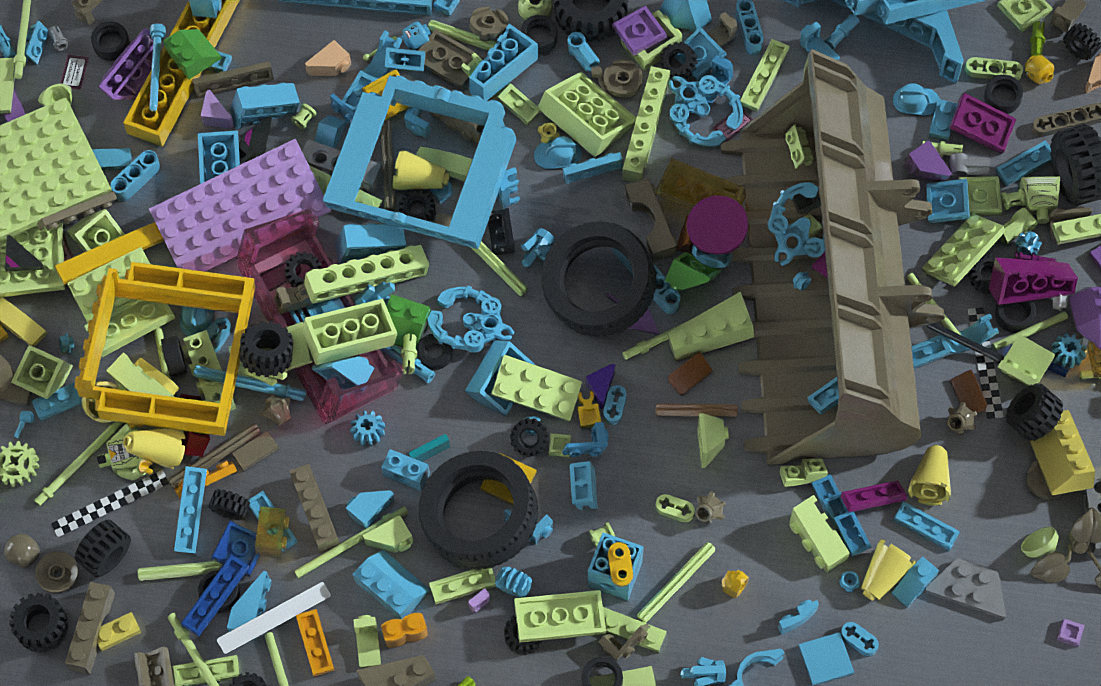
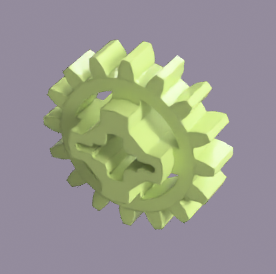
M17 441L16 446H13L11 442H9L8 448L1 446L0 480H2L4 485L10 482L12 487H15L17 482L23 486L24 480L30 483V476L37 475L34 469L40 467L37 463L39 457L35 455L34 448H30L27 443L22 446L20 441Z

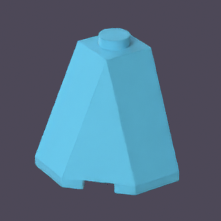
M664 0L659 9L663 15H667L674 28H684L694 32L699 27L704 28L712 22L707 0Z

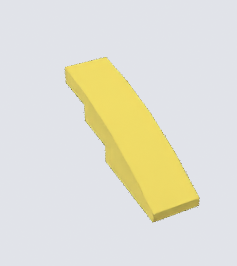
M0 297V325L6 330H10L28 345L35 347L47 335L46 330L13 304Z

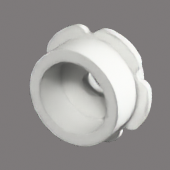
M1060 295L1054 297L1053 309L1061 312L1063 308H1067L1068 296Z

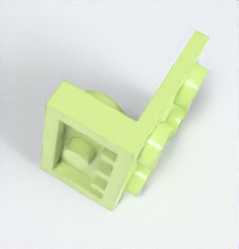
M1019 334L1004 360H1001L998 365V370L1028 387L1031 384L1034 385L1040 382L1055 354Z

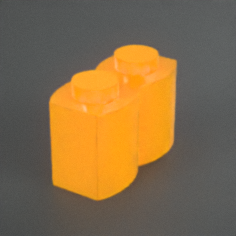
M422 613L409 614L402 620L391 619L381 625L385 644L388 648L402 646L407 641L417 642L428 636Z

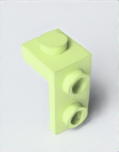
M362 615L358 619H353L360 668L381 665L376 618L370 615Z

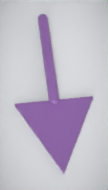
M606 294L607 297H609L615 303L618 304L620 302L612 294ZM649 310L644 313L643 317L639 318L638 322L628 327L643 332L660 334Z

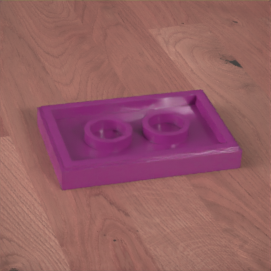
M963 93L949 128L1003 154L1016 118Z

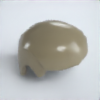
M17 534L11 536L5 544L4 555L10 563L24 568L37 560L40 548L37 542L29 535Z

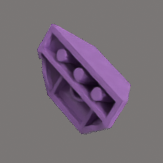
M144 28L104 74L98 88L112 100L136 99L152 69L153 39L148 29Z
M1085 287L1069 298L1075 327L1078 332L1101 350V287Z

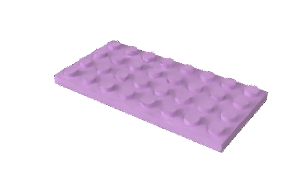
M296 139L149 208L177 267L196 271L202 270L203 272L216 268L331 212V209L327 208L323 203L324 195Z

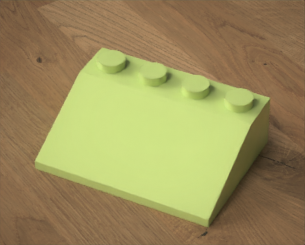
M579 72L547 89L538 106V109L545 116L551 119L594 157L610 148L635 125L637 119L583 72Z

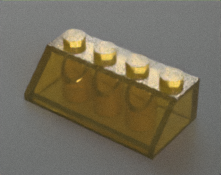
M671 158L654 192L658 196L691 209L701 200L711 196H726L734 199L741 206L746 198L745 187Z

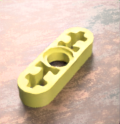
M141 357L134 363L135 366L139 365L144 373L154 378L171 394L174 395L180 389L170 378Z

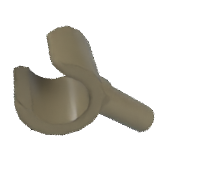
M600 66L591 67L592 78H598L602 90L607 92L603 81L602 68Z

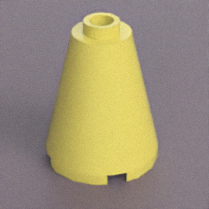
M403 150L399 152L395 164L396 176H393V189H443L444 185H448L450 174L447 173L446 168Z
M169 428L131 431L124 437L123 446L130 454L166 468L175 469L174 466L178 467L184 456L185 446L182 445V439H185L183 430Z
M933 445L926 449L908 486L910 497L913 498L915 496L921 504L938 506L942 505V501L946 500L948 502L950 499L948 455L942 446Z
M880 539L877 543L861 589L864 591L862 594L871 601H874V599L880 600L916 564L915 560L909 561L911 557L893 544H890L889 547L884 545L886 541Z

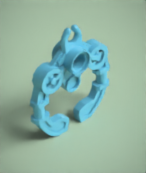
M706 75L700 81L687 82L682 77L674 76L673 80L681 83L678 88L674 87L672 80L668 82L670 90L675 94V101L670 109L669 119L674 123L679 135H683L689 140L688 143L690 145L715 148L719 147L726 140V137L720 130L713 131L708 137L700 136L699 133L694 135L689 130L690 125L686 124L689 113L697 114L700 117H706L709 114L710 106L706 97H711L716 93L720 97L725 95L730 100L729 105L733 109V113L728 116L726 126L733 131H736L741 126L743 109L739 100L740 96L738 94L735 95L730 90L731 87L729 85H725L711 75ZM690 92L693 94V97L686 98L683 94Z
M811 182L799 183L785 191L782 190L777 202L773 203L767 227L771 233L775 234L778 243L774 254L775 262H779L780 253L783 252L787 255V258L780 262L782 266L788 264L794 256L807 255L815 258L821 256L825 251L824 238H809L811 222L808 218L802 217L793 224L788 225L787 219L782 215L786 210L783 207L788 199L792 200L794 195L801 194L806 198H814L819 188ZM789 237H794L797 241V245L793 249L789 248L786 244Z
M469 285L467 287L447 289L441 292L437 299V304L443 308L452 306L457 298L467 299L468 296L475 298L476 303L481 304V314L466 313L463 316V325L471 330L464 337L456 335L453 338L447 335L448 331L441 328L443 314L440 311L431 310L427 318L429 329L434 337L439 340L440 344L446 343L451 345L453 349L468 350L474 353L481 351L484 344L495 339L511 340V335L514 334L513 329L502 322L500 316L502 304L500 300L491 297L483 290H474ZM507 330L510 335L503 336L501 332Z

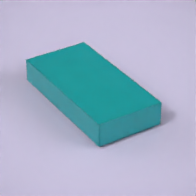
M443 434L410 451L409 457L423 462L450 448L449 438L446 434Z

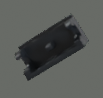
M509 208L491 211L488 227L492 252L495 255L515 253Z

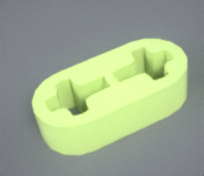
M667 494L660 495L656 500V511L663 516L685 523L691 521L694 517L695 508L688 501ZM668 501L669 506L663 509L660 503ZM688 508L689 513L683 516L681 510Z

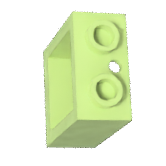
M659 10L652 13V15L671 38L670 40L648 54L644 50L635 56L632 55L621 40V45L643 71L662 60L660 56L661 53L664 54L663 49L668 48L667 45H673V42H682L680 30L674 28L667 15H663Z

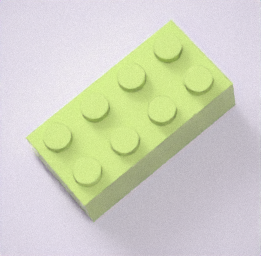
M142 247L67 283L87 323H89V320H93L92 306L98 299L96 295L97 285L101 284L104 275H107L109 268L117 269L119 279H125L126 270L130 269L131 262L150 264ZM115 297L112 311L133 299Z
M383 299L306 317L302 328L315 365L394 346L397 331Z

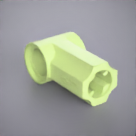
M1025 207L1019 209L1012 216L1011 220L1003 225L1006 232L999 238L1000 242L1008 245L1018 238L1020 233L1025 234L1028 231H1032L1037 226L1038 221Z

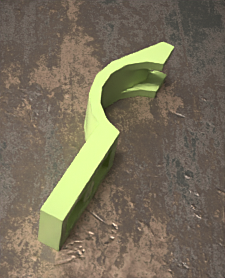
M476 53L471 55L473 60L468 65L464 63L461 65L462 70L469 77L482 61ZM511 83L491 97L494 100H498L526 125L540 113L538 106Z

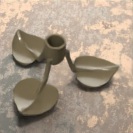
M1091 507L1074 523L1068 535L1070 545L1067 546V557L1065 558L1061 552L1049 553L1034 565L1030 572L1031 575L1049 583L1062 581L1070 572V567L1067 563L1071 559L1072 551L1079 554L1087 552L1101 572V566L1089 548L1090 541L1093 543L1101 542V513L1094 507ZM1101 573L1095 577V582L1100 589Z

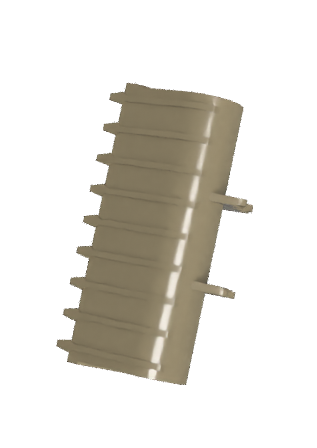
M811 49L805 62L803 81L740 129V139L721 143V153L742 156L743 175L725 178L724 189L745 191L749 247L734 250L731 261L751 264L752 284L732 288V295L741 291L744 300L754 301L755 321H752L758 348V359L738 363V371L740 374L760 376L761 397L742 401L741 409L742 412L762 414L765 436L745 440L744 447L745 451L765 453L767 465L785 464L793 459L882 455L900 451L915 444L922 436L910 329L940 322L945 319L943 308H940L939 305L925 304L932 299L930 287L905 285L899 226L926 219V216L931 215L933 211L930 202L912 200L920 192L918 180L893 179L884 97L865 86L847 64ZM794 124L805 130L808 145L803 147H810L813 156L811 165L805 166L802 163L797 169H795L794 162L791 159V152L785 136ZM811 182L819 188L817 192L820 196L821 206L810 212L798 214L793 201L788 199L783 206L786 210L782 215L787 219L788 225H791L810 213L823 226V230L814 237L824 238L828 279L812 268L819 257L812 258L807 255H797L788 264L783 266L780 265V262L787 258L785 253L779 254V262H775L774 259L778 243L775 234L771 233L767 227L773 203L777 202L782 190L785 191L799 183ZM789 237L786 244L789 248L793 249L796 247L797 241L794 237ZM808 272L809 277L812 279L810 285L803 291H800L798 288L795 289L793 278L796 274ZM837 377L839 389L838 404L820 415L808 402L807 397Z

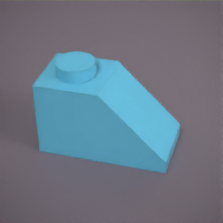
M390 490L359 493L357 497L354 496L348 501L346 505L347 515L366 529L395 500L394 494Z
M922 556L906 573L891 594L908 608L937 577L939 570Z

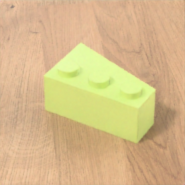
M124 352L106 370L120 390L174 397L159 382L144 373L139 365L135 366Z
M813 495L793 508L789 526L795 535L798 534L801 537L804 548L808 552L811 551L815 556L814 560L820 569L823 568L828 573L848 560L849 551L837 531L832 530L825 521L828 518L825 512L821 514L814 504L817 499Z

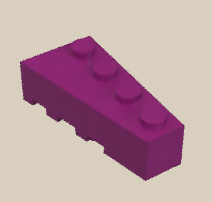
M995 258L989 291L998 305L1058 297L1060 295H1072L1075 293L1078 277L1068 263Z

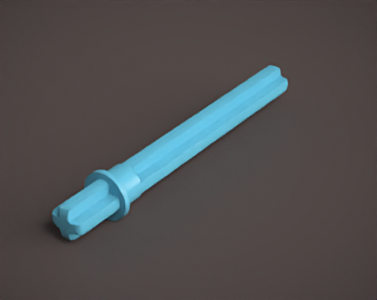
M196 365L193 376L224 383L226 372ZM237 375L235 385L237 387L272 395L276 394V396L289 397L299 401H304L306 396L305 390L290 387L288 383L287 385L276 383L271 386L259 379Z

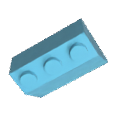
M238 130L198 133L200 184L240 165Z
M494 340L465 392L477 403L506 416L513 402L491 395L503 355L533 365L535 364L510 341Z
M385 550L367 558L353 573L354 580L359 586L396 618L401 620L409 615L431 592L426 585Z

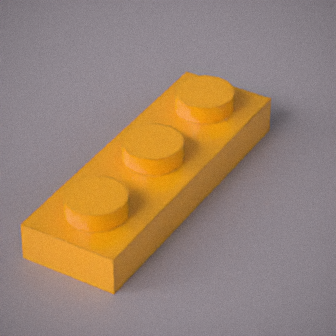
M225 460L218 463L216 469L210 472L207 469L205 486L236 472L234 463L232 461L228 463ZM183 481L177 484L178 487L174 488L179 499L182 495Z
M317 609L296 615L313 676L317 677L335 671Z

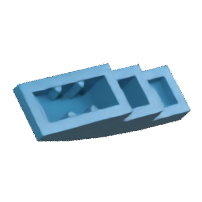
M831 474L812 482L810 485L851 556L853 557L872 548L855 513L849 512L840 497L842 491L839 492Z

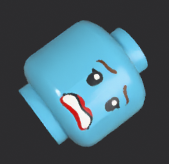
M415 21L403 29L401 37L408 49L418 50L424 43L429 41L428 35L431 32L426 24L421 25L420 22Z

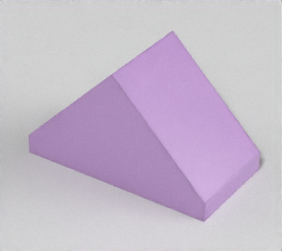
M210 89L207 90L201 112L203 125L223 128L234 127L230 114Z

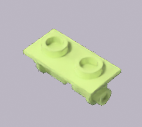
M796 124L785 134L795 169L802 163L805 166H809L813 160L810 147H803L808 145L806 132L802 127H797Z

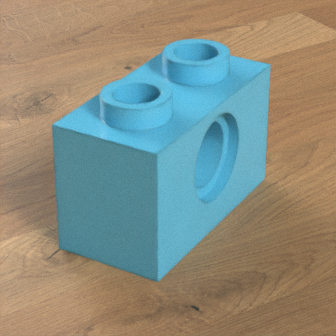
M391 449L381 467L384 477L422 491L430 474L428 464Z

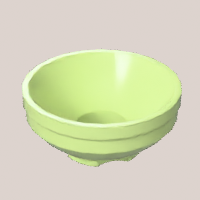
M519 0L518 12L524 20L535 15L550 17L553 12L552 0H541L539 4L533 5L530 3V0Z
M1053 527L1041 528L1030 534L1022 542L1021 550L1027 557L1041 559L1056 550L1058 534Z

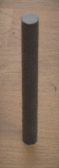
M937 323L927 325L928 329L998 363L1004 359L1003 355Z

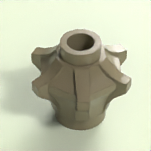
M274 394L264 400L266 405L261 413L262 417L271 419L277 426L292 419L289 410V397L281 398Z
M961 402L960 406L956 408L949 407L948 412L950 416L947 424L951 430L958 431V434L963 435L965 430H975L974 416L977 415L976 411L972 412L968 409L965 402Z
M711 491L707 496L699 495L697 497L698 506L695 510V515L700 521H707V523L711 524L714 519H724L723 506L726 503L725 501L721 502L715 496V492Z

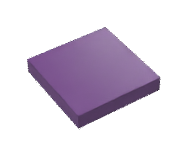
M646 6L612 24L613 29L633 56L667 38L666 32Z

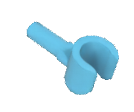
M22 411L20 413V423L13 437L19 438L25 423H33L34 413L31 411Z

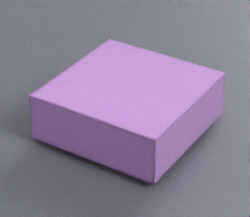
M484 588L468 601L469 609L473 613H476L490 602L489 592Z
M1063 618L1057 640L1078 647L1085 625Z

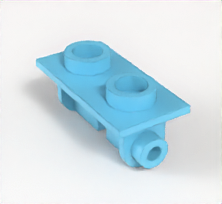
M40 21L29 27L26 39L29 42L26 43L25 48L26 61L31 59L35 64L39 62L48 37V29Z

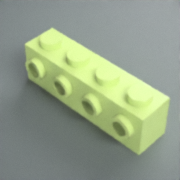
M207 330L183 338L186 346H183L182 349L185 357L191 358L192 364H189L192 375L196 365L222 371ZM198 378L199 381L196 382L199 394L204 393L206 399L203 401L220 403L224 383ZM233 399L230 411L236 409Z

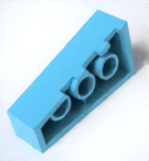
M508 24L504 34L499 36L495 46L488 51L487 57L480 62L469 77V93L479 96L483 100H489L538 60V44L514 26Z

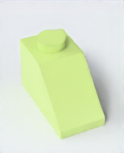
M400 515L362 535L366 546L393 553L403 552L410 548L413 543L412 535Z

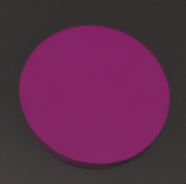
M726 196L705 198L698 202L689 213L687 219L689 238L692 244L703 253L716 255L731 253L741 246L747 236L748 218L746 212L732 198Z

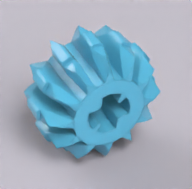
M1065 333L1063 337L1058 336L1056 342L1052 343L1051 347L1053 350L1051 352L1056 357L1054 361L1055 363L1062 362V368L1066 364H1068L1070 369L1075 364L1079 366L1086 357L1087 345H1082L1083 338L1075 339L1076 334L1069 337L1068 333Z
M365 410L363 411V416L356 414V420H351L350 422L352 426L350 433L354 435V441L360 440L362 446L366 442H368L369 446H372L373 440L379 443V436L385 435L383 430L385 423L381 422L382 417L380 415L375 416L374 411H371L369 415H367Z
M502 567L496 576L495 585L501 591L506 592V594L525 598L530 592L532 579L515 568Z

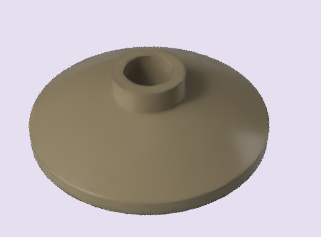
M51 552L38 562L35 570L36 581L47 592L60 593L66 591L77 580L78 565L75 559L65 552ZM57 572H62L60 577H55Z

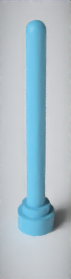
M152 24L150 26V36L153 39L149 104L151 111H156L158 106L161 40L166 36V27L162 24Z

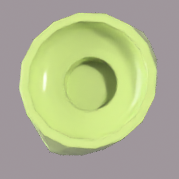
M66 84L51 85L40 94L38 102L46 106L66 97L71 105V87Z

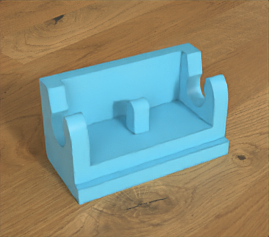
M515 167L505 171L497 194L503 209L520 200L519 196L513 199L509 198V194L518 191L517 185L519 180H517V170Z
M590 461L570 464L572 504L576 505L580 510H583V506L597 509L594 466Z

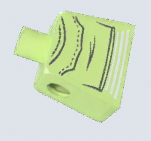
M1060 176L1021 177L1018 188L1023 189L1025 193V208L1031 215H1036L1039 224L1048 223L1050 212L1058 207Z

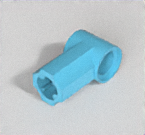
M573 32L568 36V52L577 59L585 71H591V67L600 64V60L586 43L582 33Z

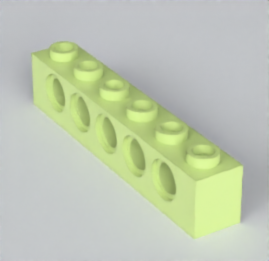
M652 66L650 68L624 162L622 180L636 182L644 178L669 86L670 70Z
M410 245L401 250H390L385 254L370 255L364 259H353L344 264H333L328 268L310 270L305 275L304 285L313 304L361 292L368 284L375 287L382 282L397 283L425 276L428 272L429 262L421 245Z

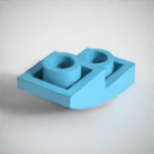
M811 600L803 601L796 608V616L789 614L782 617L778 625L780 634L788 633L808 621L818 609V600L813 602Z

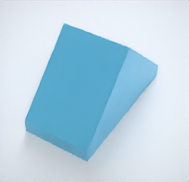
M386 48L384 68L397 69V71L424 72L425 51Z
M328 115L318 124L315 142L336 148L347 122Z

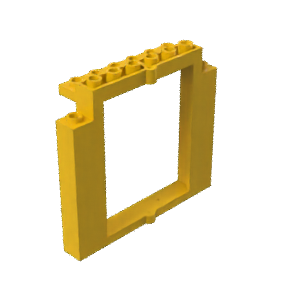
M131 262L130 269L126 270L125 279H119L117 269L109 268L107 275L103 276L101 284L97 285L96 295L98 299L92 306V314L94 316L93 320H89L88 323L89 337L84 340V358L81 357L79 361V370L81 371L80 375L75 378L74 388L77 389L79 397L96 399L95 411H98L99 418L103 420L225 436L241 363L240 339L248 326L255 292L254 278ZM115 297L238 313L220 403L95 386Z

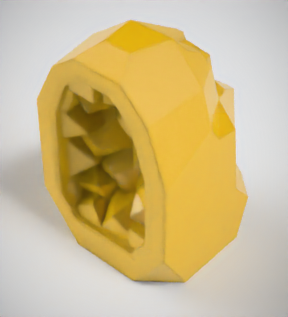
M740 570L727 571L722 579V591L732 598H737L746 587L749 577Z

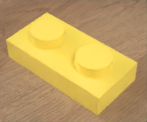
M130 612L100 627L97 643L101 651L141 633L133 613Z

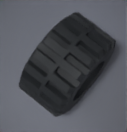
M260 321L259 324H251V328L247 327L245 329V333H242L240 339V361L243 362L242 366L245 369L248 368V372L251 374L256 373V376L259 377L261 375H265V377L273 375L274 377L278 376V372L282 374L285 372V368L288 369L290 367L293 355V339L286 327L282 328L281 324H273L272 321H268V323ZM261 348H271L273 350H262Z
M1031 384L1027 388L1022 389L1010 402L1006 411V422L1024 439L1035 441L1038 438L1044 437L1057 425L1063 413V403L1043 384Z
M112 520L102 521L94 526L81 540L75 552V560L95 578L102 577L113 570L124 558L131 543V536Z
M31 593L28 594L27 599L22 597L20 599L21 603L19 605L16 603L13 607L15 612L11 611L10 613L12 620H9V624L12 627V633L26 649L30 648L34 652H37V649L44 652L47 647L50 650L55 648L53 644L57 643L59 645L62 642L61 636L65 637L67 634L65 629H68V618L64 609L49 594L43 596L42 593H37L34 596ZM41 613L50 615L49 623L44 629L40 631L28 630V624L35 615Z

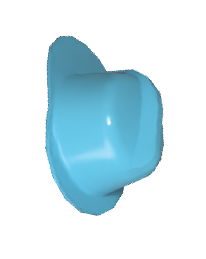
M911 83L895 92L893 105L901 113L930 116L934 114L937 99L940 98L932 89Z
M564 136L557 137L546 144L541 143L534 151L535 162L544 169L565 168L570 164H577L582 155L578 144Z
M181 306L180 328L182 332L188 337L205 330L208 332L212 325L214 310Z

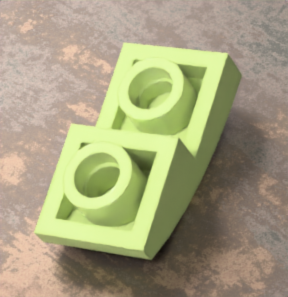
M822 458L802 459L801 465L781 466L779 471L784 487L807 484L828 475Z

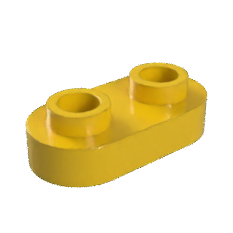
M617 542L612 544L608 550L610 575L612 582L616 586L625 587L633 579L630 550L626 544ZM621 550L623 552V556L618 557L615 554V551ZM624 571L626 577L620 578L618 573Z

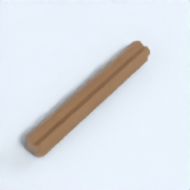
M657 403L655 413L657 416H699L700 413H704L710 416L736 417L738 415V406L736 404Z

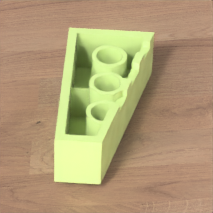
M741 291L668 332L669 344L675 361L692 357L698 352L702 354L754 338L753 324Z

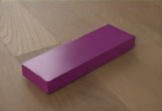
M897 480L844 491L840 497L848 511L854 512L905 501L908 495Z

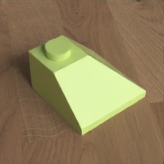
M106 209L82 218L67 231L84 252L125 235Z
M700 413L697 427L701 468H706L723 449L725 439H729L728 426L724 427L723 419Z

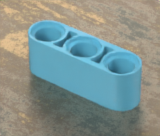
M738 0L735 17L745 50L750 55H758L762 51L764 37L752 0Z
M146 150L142 152L112 180L110 186L112 192H115L116 200L121 202L127 201L158 173L160 163L154 151Z

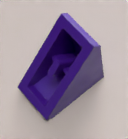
M615 364L605 366L586 376V386L589 391H593L594 399L601 409H604L608 391L612 385L615 375Z

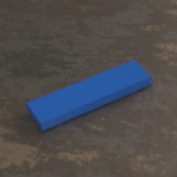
M231 554L181 622V626L200 637L250 568L249 565Z

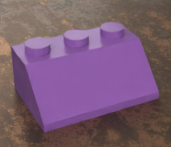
M930 140L910 152L904 159V167L909 174L913 173L915 177L944 182L952 175Z

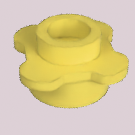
M545 123L538 127L542 143L546 144L560 137L555 123Z

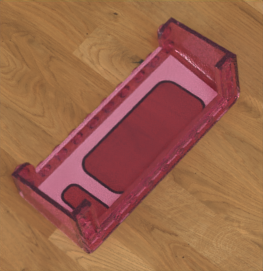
M310 208L244 229L236 258L237 266L242 276L254 278V298L267 322L279 323L282 328L295 325L290 313L280 314L274 301L277 288H291V284H288L285 277V266L287 260H290V256H295L297 252L303 254V251H305L306 254L312 253L313 257L318 258L322 269L333 265L332 260L325 253L323 244L316 237L319 220L316 215H313ZM301 264L296 268L295 273L298 277L305 278L306 273L311 268L308 265ZM351 294L339 297L345 308L355 306ZM301 308L305 316L310 317L306 308ZM294 310V312H295V314L297 315L299 321H300V322H303V320H302L300 314L298 313V311H297V310ZM380 349L351 356L350 358L358 356L366 358L369 364L374 367V370L366 383L342 391L335 377L326 380L312 370V367L315 365L314 360L312 363L294 368V371L324 424H328L397 390L403 375L401 364L395 360L388 361Z

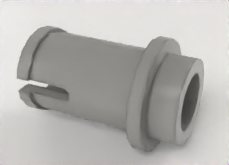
M55 26L50 27L48 34L53 41V47L58 51L65 50L68 47V40L63 37L58 26L56 28Z

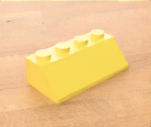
M1064 410L1057 425L1048 434L1035 441H1030L1051 495L1094 487L1095 469L1070 411Z

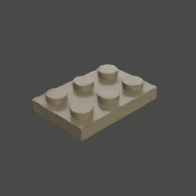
M435 29L429 36V41L424 43L418 50L425 51L424 68L462 90L469 81V76L462 70L461 65L463 63L468 65L473 60L471 55L476 52ZM477 54L482 60H484L483 56Z

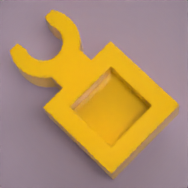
M590 391L589 399H584L582 392H580L578 400L583 405L578 406L580 428H590L596 422H601L598 404H592L594 402L593 391Z

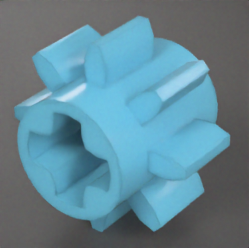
M1028 231L1025 235L1023 233L1019 234L1015 246H1018L1017 251L1019 253L1022 252L1024 255L1031 256L1032 253L1037 255L1042 242L1039 241L1040 238L1036 233Z

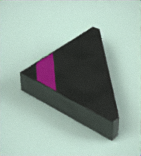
M271 117L240 136L241 140L256 152L257 157L266 153L273 123Z
M7 235L6 272L44 270L43 264L11 235Z

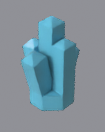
M538 228L521 245L522 250L527 251L521 262L524 267H529L537 256L541 260L546 258L547 253L555 242L554 236L549 231Z
M382 282L375 287L368 284L360 294L354 297L355 303L359 305L383 299L387 306L390 299L388 295L395 291V285L391 282Z
M704 657L697 660L698 666L683 668L680 672L682 679L694 678V686L724 684L726 679L724 661H714Z

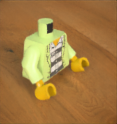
M126 423L106 443L108 453L97 456L99 467L103 468L111 465L115 475L132 481L145 474L151 475L153 470L148 467L153 462L128 453L123 446L124 437L131 431H139L136 429V426L141 427L143 425Z

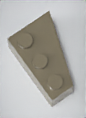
M424 655L356 670L363 686H427L436 680L435 672Z

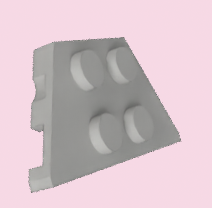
M956 558L925 589V593L1003 620L1006 617L999 573L971 562Z

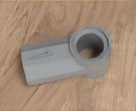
M954 153L950 156L951 177L958 179L968 175L989 176L990 159L968 157L964 153Z

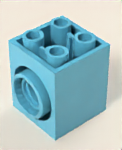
M603 532L588 569V587L628 601L643 562L644 546ZM617 542L626 544L630 550L633 579L625 587L616 586L612 582L610 575L608 550L612 544ZM621 550L615 551V554L618 557L623 556V552ZM624 571L618 573L620 578L626 577Z

